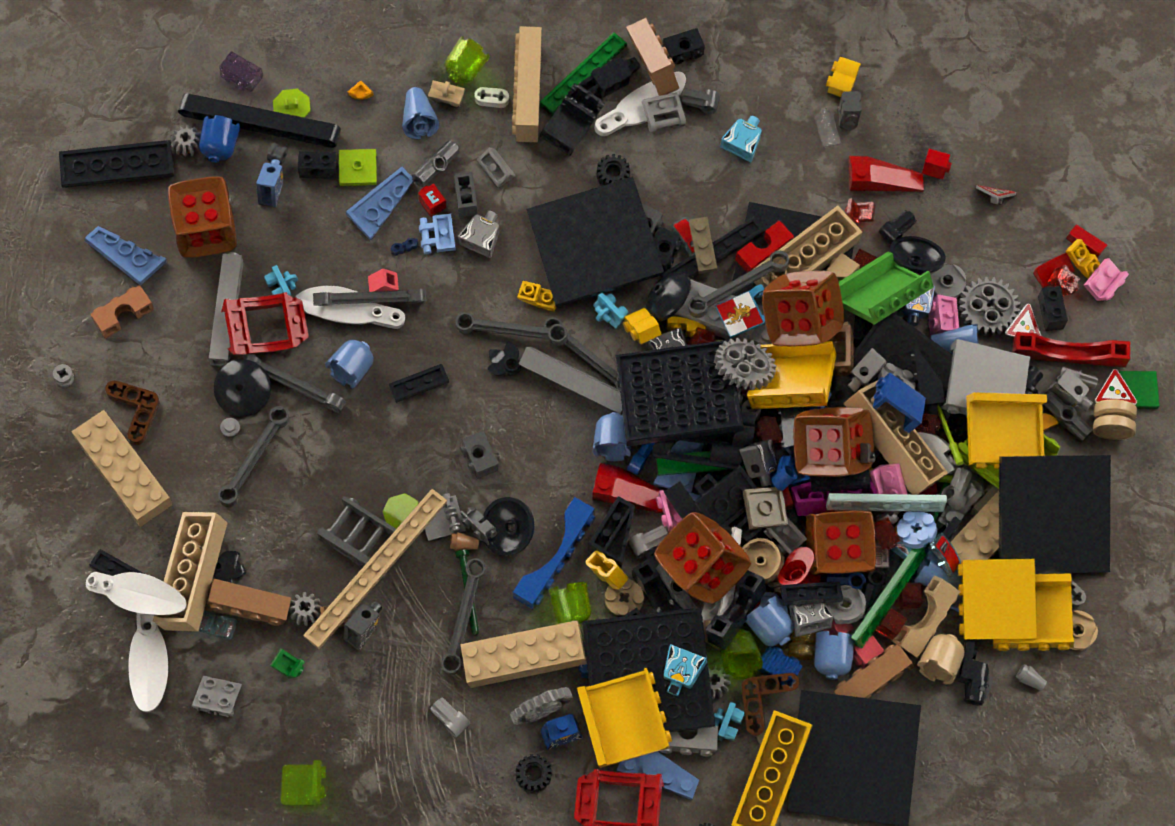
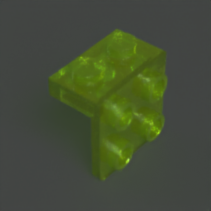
M313 760V765H284L282 767L281 803L283 805H322V798L326 797V786H323V778H326V766H323L322 760Z

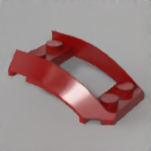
M287 292L262 297L224 299L221 312H225L231 346L228 350L233 355L258 354L292 349L309 337L303 302L297 297L289 296ZM283 306L288 339L251 344L245 311Z
M594 769L588 775L578 778L574 819L584 826H659L662 787H664L662 774L622 773ZM599 783L640 787L637 823L596 820Z

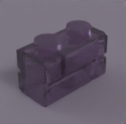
M232 51L219 67L221 77L227 82L232 81L236 83V86L243 91L248 90L252 92L263 78V72L260 67Z

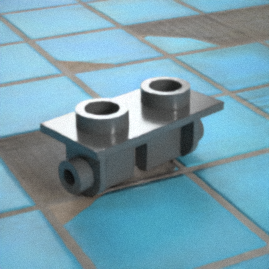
M468 508L466 514L461 510V522L467 529L471 528L479 541L483 540L489 545L488 538L496 536V528L487 519L480 523L485 518L476 508Z

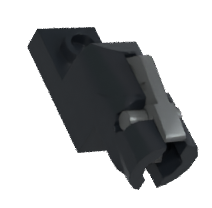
M967 640L964 645L965 654L961 663L958 682L965 684L964 702L982 706L987 699L993 678L989 676L987 663L975 661L977 655V648H974L975 641Z

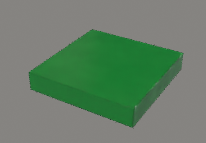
M1118 371L1136 398L1137 409H1158L1160 407L1156 371Z

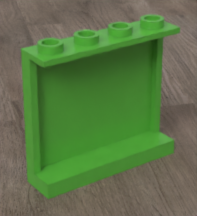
M886 252L839 281L843 308L872 324L878 323L934 288L929 271L918 275L901 267L894 262L893 254L890 252Z

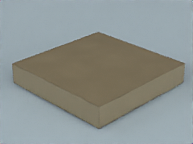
M776 487L746 489L743 491L749 529L788 525L783 492L781 490H778Z

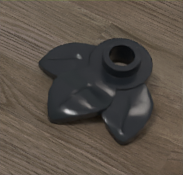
M508 341L504 351L490 349L489 359L492 364L487 368L488 371L494 375H503L505 373L507 375L518 374L521 370L518 348ZM509 365H514L515 368H514V369H510L508 366H509Z
M237 551L223 552L217 560L220 569H215L213 577L232 583V579L244 576L246 570L237 562L240 553Z

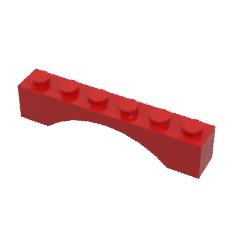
M1016 332L1013 339L1012 353L1029 356L1033 360L1125 368L1130 360V341L1108 340L1093 343H1073L1049 339L1036 333Z

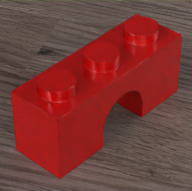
M779 220L765 231L764 240L769 244L767 248H757L750 242L737 252L735 260L748 273L769 258L773 252L778 251L793 240L794 235Z

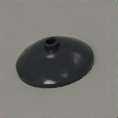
M905 236L896 239L890 246V253L893 254L894 262L914 273L923 274L927 271L932 273L941 269L945 263L946 256L942 248L925 238Z
M673 272L664 276L653 286L647 299L646 309L657 322L672 317L683 306L691 289L689 276L684 272Z
M247 359L233 360L224 365L216 375L214 381L216 401L224 411L238 417L254 415L265 407L270 398V378L265 369L254 361ZM239 384L243 386V389L240 392L237 390V386Z
M503 497L493 501L486 508L483 514L485 519L481 523L487 519L496 528L497 534L493 538H488L489 545L486 544V546L499 555L512 556L518 554L529 545L533 537L535 528L533 514L530 508L517 498Z

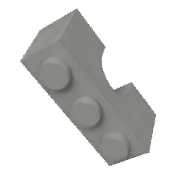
M718 726L697 729V735L692 739H684L678 732H670L672 742L669 743L670 748L660 751L666 754L678 751L682 755L700 753V756L710 757L712 754H716Z

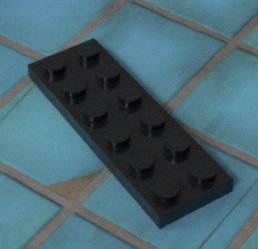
M171 140L59 151L62 188L174 176Z

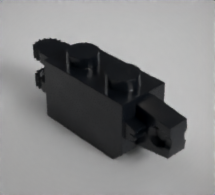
M622 57L617 60L613 59L607 65L595 68L591 76L579 84L583 88L590 85L593 86L587 90L589 91L588 97L591 94H598L600 98H603L629 85L630 76L640 69V63L635 57L623 60Z

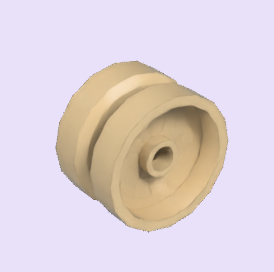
M1117 399L1103 400L1095 404L1094 417L1096 419L1093 422V433L1096 436L1110 440H1124L1134 437L1136 434V423L1134 421L1137 418L1136 405Z
M756 538L746 543L742 549L751 560L748 570L764 577L766 586H768L769 582H777L778 574L786 561L784 554L772 541L765 538Z

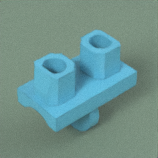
M276 265L272 267V272L264 276L268 287L275 284L279 285V288L271 291L272 295L287 292L290 296L291 292L288 286H290L291 290L295 289L298 277L295 274L290 275L286 271L283 273L285 276L283 278Z
M601 293L593 305L598 313L596 320L598 322L605 320L617 329L628 314V310L624 306L617 308L614 305L616 298L611 293L607 295Z
M730 702L725 717L722 716L724 710L718 708L717 713H714L715 726H718L719 723L722 724L717 740L722 741L724 738L734 741L738 729L730 727L728 724L730 720L741 724L745 712L735 708V703Z

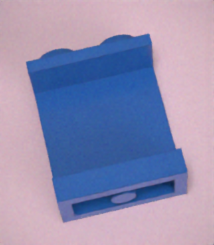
M892 373L881 377L876 383L877 388L873 397V408L876 410L884 402L892 405L905 415L903 430L910 433L922 423L926 398Z

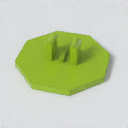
M299 89L282 90L273 100V110L305 118L311 112L310 99Z
M405 493L390 497L382 511L386 523L397 529L419 504V501Z

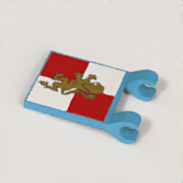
M762 284L715 305L730 339L766 324L764 315L762 316L754 298L762 297L764 291Z

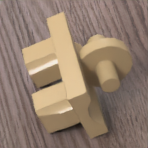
M433 80L428 99L460 107L465 88L450 85V82L447 81L442 83Z

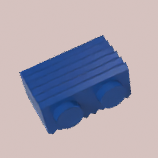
M768 646L755 669L766 676L784 673H794L798 676L803 666L797 658L792 656L789 658L783 654V650L779 647ZM788 676L786 681H782V677H778L780 685L789 684L790 688L796 680L792 679V676Z

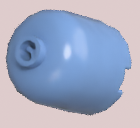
M348 340L327 360L325 367L331 369L330 375L343 386L347 383L353 389L371 368L374 357L367 343Z
M612 412L602 416L597 421L593 443V454L596 457L601 455L605 456L606 461H623L624 456H631V446L626 444L624 420L621 414Z
M774 596L767 600L768 603L763 607L760 605L748 614L745 622L764 645L775 646L780 644V646H783L790 640L789 635L793 632L794 623L778 598Z
M829 631L816 633L814 666L819 673L826 675V679L837 680L838 677L848 674L851 670L855 645L851 639L852 635L838 632V636L829 635Z

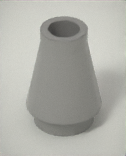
M1024 664L1016 674L1019 682L1036 688L1039 691L1047 683L1030 665Z

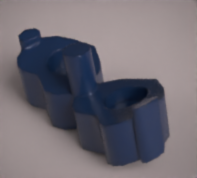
M408 238L402 244H393L390 248L391 254L397 256L405 251L409 252L412 249H416L418 239Z

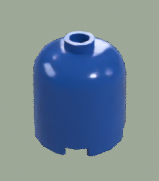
M215 115L214 119H209L206 116L203 120L199 141L201 153L214 163L229 159L233 155L240 125H234L232 119L224 116Z

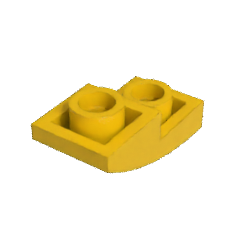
M1077 239L1066 250L1072 262L1087 279L1090 278L1100 265L1096 255L1089 253L1082 239Z
M522 281L517 296L519 300L555 312L556 305L551 290L541 288L540 284Z
M675 316L667 319V331L681 328V330H686V337L692 339L705 337L706 326L699 322Z

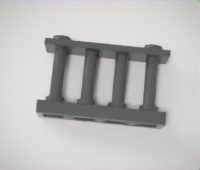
M343 496L344 510L330 529L326 530L321 527L317 532V536L320 541L361 567H364L371 559L369 552L382 534L386 532L392 535L396 528L359 506V502L351 497L348 499ZM353 511L361 516V519L348 537L341 540L337 537L336 533ZM369 521L378 528L363 549L357 550L353 547L352 543Z

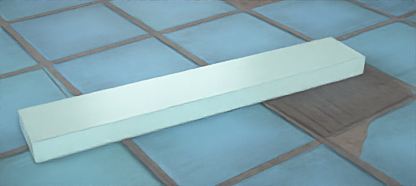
M829 493L826 507L827 510L943 512L947 497L946 495Z

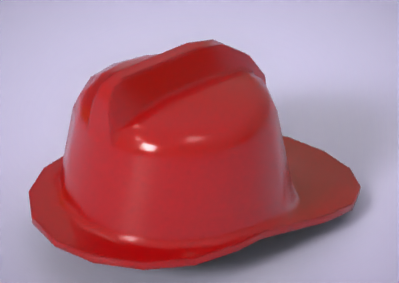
M800 547L790 553L778 574V581L781 585L809 583L811 578L810 569L815 560L814 553L810 548Z

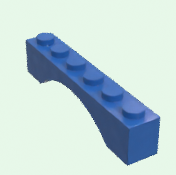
M574 497L564 512L565 534L558 552L545 566L522 577L513 591L514 599L532 610L536 605L539 606L544 599L543 593L546 589L549 590L555 581L553 578L556 573L560 574L565 566L563 562L566 557L570 558L575 551L574 545L577 541L580 542L586 533L584 531L586 526H591L596 517L594 516L595 508Z

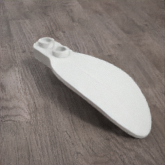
M674 72L679 89L670 93L678 92L680 96L686 83V77L682 72ZM652 81L631 92L621 100L616 109L598 118L594 126L595 132L600 136H608L624 126L648 122L642 100L659 96Z
M318 286L306 289L296 295L298 299L302 300L305 313L346 324L373 323L392 329L401 328L405 322L403 311L377 303L313 305V293L357 292L344 287ZM379 311L380 314L376 315L374 312ZM397 315L399 318L394 319L393 316Z
M93 572L86 580V587L89 591L105 595L117 606L135 613L172 615L183 612L187 606L186 600L181 593L167 583L150 575L127 572L110 576Z
M137 613V630L133 636L129 653V680L136 705L141 711L150 712L159 705L166 689L168 655L164 638L158 629V625L153 622L154 615ZM150 623L151 628L146 630L144 628L145 624Z

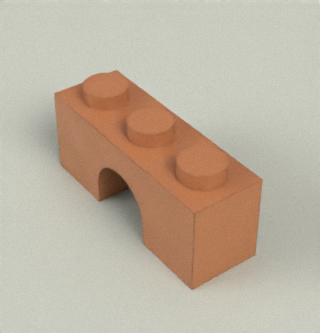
M139 285L128 289L122 296L113 298L107 305L96 308L91 313V317L106 339L121 330L117 318L122 312L130 311L139 319L153 311L154 308L152 302Z

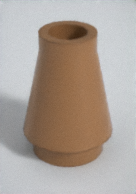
M459 532L451 534L450 549H454V551L478 550L479 540L477 538Z

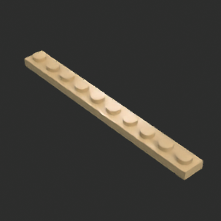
M431 489L303 635L304 638L320 649L447 504V500Z

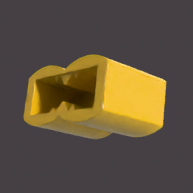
M840 57L838 62L834 61L831 70L834 72L833 76H829L826 83L828 87L827 93L841 97L843 92H851L861 63Z
M642 308L624 317L625 322H623L625 331L627 333L630 332L633 340L638 341L640 344L662 335L658 322L650 315L646 308Z
M594 551L586 560V564L601 581L607 582L613 589L619 590L629 580L617 563L612 559H608L600 551Z

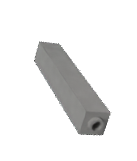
M234 252L223 254L209 350V362L213 366H224L231 359V352L228 350L231 346L225 312H221L224 299H239L243 259L242 255Z
M526 347L519 365L619 414H623L620 390L533 347Z

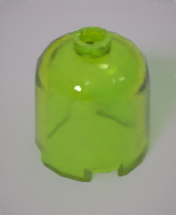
M461 36L444 62L445 69L449 74L448 77L456 83L458 81L463 83L471 82L488 62L490 55H485L482 52L484 48L474 40L469 38L466 41L464 36Z
M587 582L567 583V588L559 589V586L548 589L554 617L558 624L578 620L581 626L582 621L590 619L591 605Z
M740 629L726 650L719 648L725 674L734 676V679L750 678L753 676V672L757 671L758 668L759 670L762 668L763 661L755 637L747 630Z

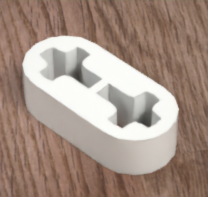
M480 87L475 91V102L480 106L504 108L509 103V93L504 89ZM482 94H485L484 99H481ZM500 96H503L502 101H499Z

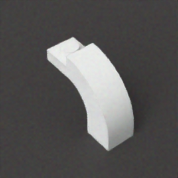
M917 432L948 474H953L957 467L955 466L954 457L951 454L949 456L947 454L951 451L949 444L936 435Z

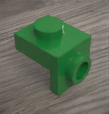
M279 649L270 666L290 679L300 676L304 670L303 664L305 661L297 659L284 649Z

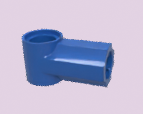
M783 455L779 459L777 472L771 478L773 485L781 491L797 479L795 459L791 455Z
M859 572L827 573V582L840 581L841 586L849 585L856 590L862 589L863 584L866 582L864 575ZM852 577H861V586L854 587L851 584Z

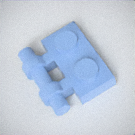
M451 214L432 216L433 223H427V218H420L419 232L422 234L421 247L424 250V254H431L432 246H436L437 253L456 250ZM430 231H434L435 238H429Z

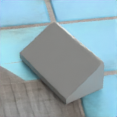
M489 147L477 159L497 187L502 186L516 176L494 148Z

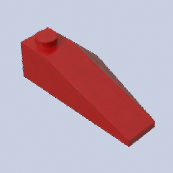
M849 156L850 191H924L923 174L868 156Z
M600 463L595 479L592 500L613 504L619 496L635 505L636 509L663 514L662 508H658L656 497H659V491H661L659 488L619 466Z

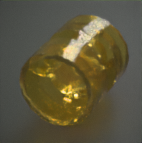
M793 629L790 635V639L793 642L789 644L788 656L795 657L798 660H812L815 649L812 644L815 643L817 632L796 637Z

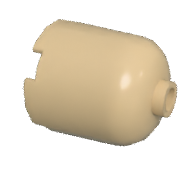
M952 634L934 636L929 641L917 666H920L919 672L931 681L939 679L944 681L943 684L945 685L952 684L964 658V647L957 637Z

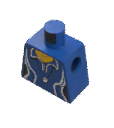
M573 714L547 721L540 731L547 750L583 738L577 719Z

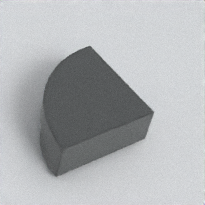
M861 443L860 463L875 462V454L871 452L870 448L872 446L869 443Z

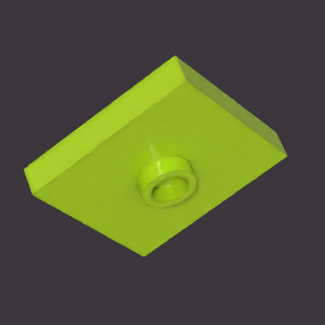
M376 149L339 150V185H377Z

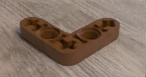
M113 380L108 382L105 391L110 399L137 407L127 435L132 444H142L147 437L160 404L158 395L152 391ZM115 387H117L118 391H115L114 394H112L110 389H114ZM134 391L138 393L136 399L130 400L127 398L128 393ZM151 398H153L154 402H151L150 405H148L146 400H150ZM141 414L149 416L148 421L144 423L140 422L138 418ZM136 425L141 427L139 430L141 437L134 439L132 434H137L138 427Z
M784 673L750 677L743 681L742 695L746 727L751 735H760L765 730L762 694L796 690L800 685V679L796 674ZM788 676L796 679L793 688H790L789 684L782 685L783 689H779L780 681L778 677H782V681L788 680ZM772 678L776 681V688L774 690L766 688L765 682L767 679ZM749 681L756 684L753 694H758V698H746V695H750V690L746 689ZM750 701H756L759 704L757 712H751L748 709ZM760 714L761 718L757 717V724H761V728L758 729V732H755L750 727L754 724V719H749V715L755 716Z

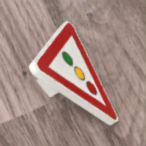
M1026 304L1005 331L1006 335L1014 337L1016 332L1036 333L1041 336L1030 304Z
M1113 369L1096 397L1095 402L1117 399L1136 405L1137 400L1117 369Z

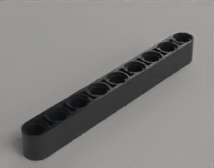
M189 93L183 94L178 108V113L184 117L203 121L206 116L209 119H214L215 115L224 116L232 119L234 125L239 124L240 129L331 148L337 146L341 128L332 123Z

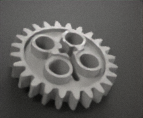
M985 277L984 282L978 278L977 284L971 281L970 287H965V292L962 291V298L959 300L961 305L958 310L963 311L960 317H966L964 324H977L978 333L980 330H983L984 336L987 334V331H990L991 336L994 335L995 331L1001 335L1002 329L1006 331L1020 312L1018 308L1020 302L1016 301L1019 296L1012 295L1015 289L1008 290L1009 283L1003 286V280L1001 279L997 283L995 277H993L992 281ZM984 292H989L992 296H986ZM999 304H1004L1006 308L1000 307ZM972 305H977L980 309H975ZM991 316L995 321H991L987 317Z
M736 338L735 342L732 339H729V342L724 341L723 345H719L714 356L715 369H719V375H724L723 380L729 379V384L736 383L737 388L742 385L744 390L747 387L754 390L755 386L761 389L762 385L767 387L768 383H771L774 378L777 365L774 364L775 359L771 358L772 353H766L767 348L761 349L760 343L754 345V340L748 343L746 338H744L743 342L739 338Z
M569 687L548 690L523 702L511 712L510 717L514 725L534 722L560 710L563 705L568 704L572 700L573 696Z

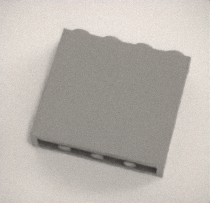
M956 339L951 344L950 352L953 353L948 391L946 403L941 409L947 410L951 414H964L967 417L966 396L973 392L1025 394L1030 361L1029 356Z

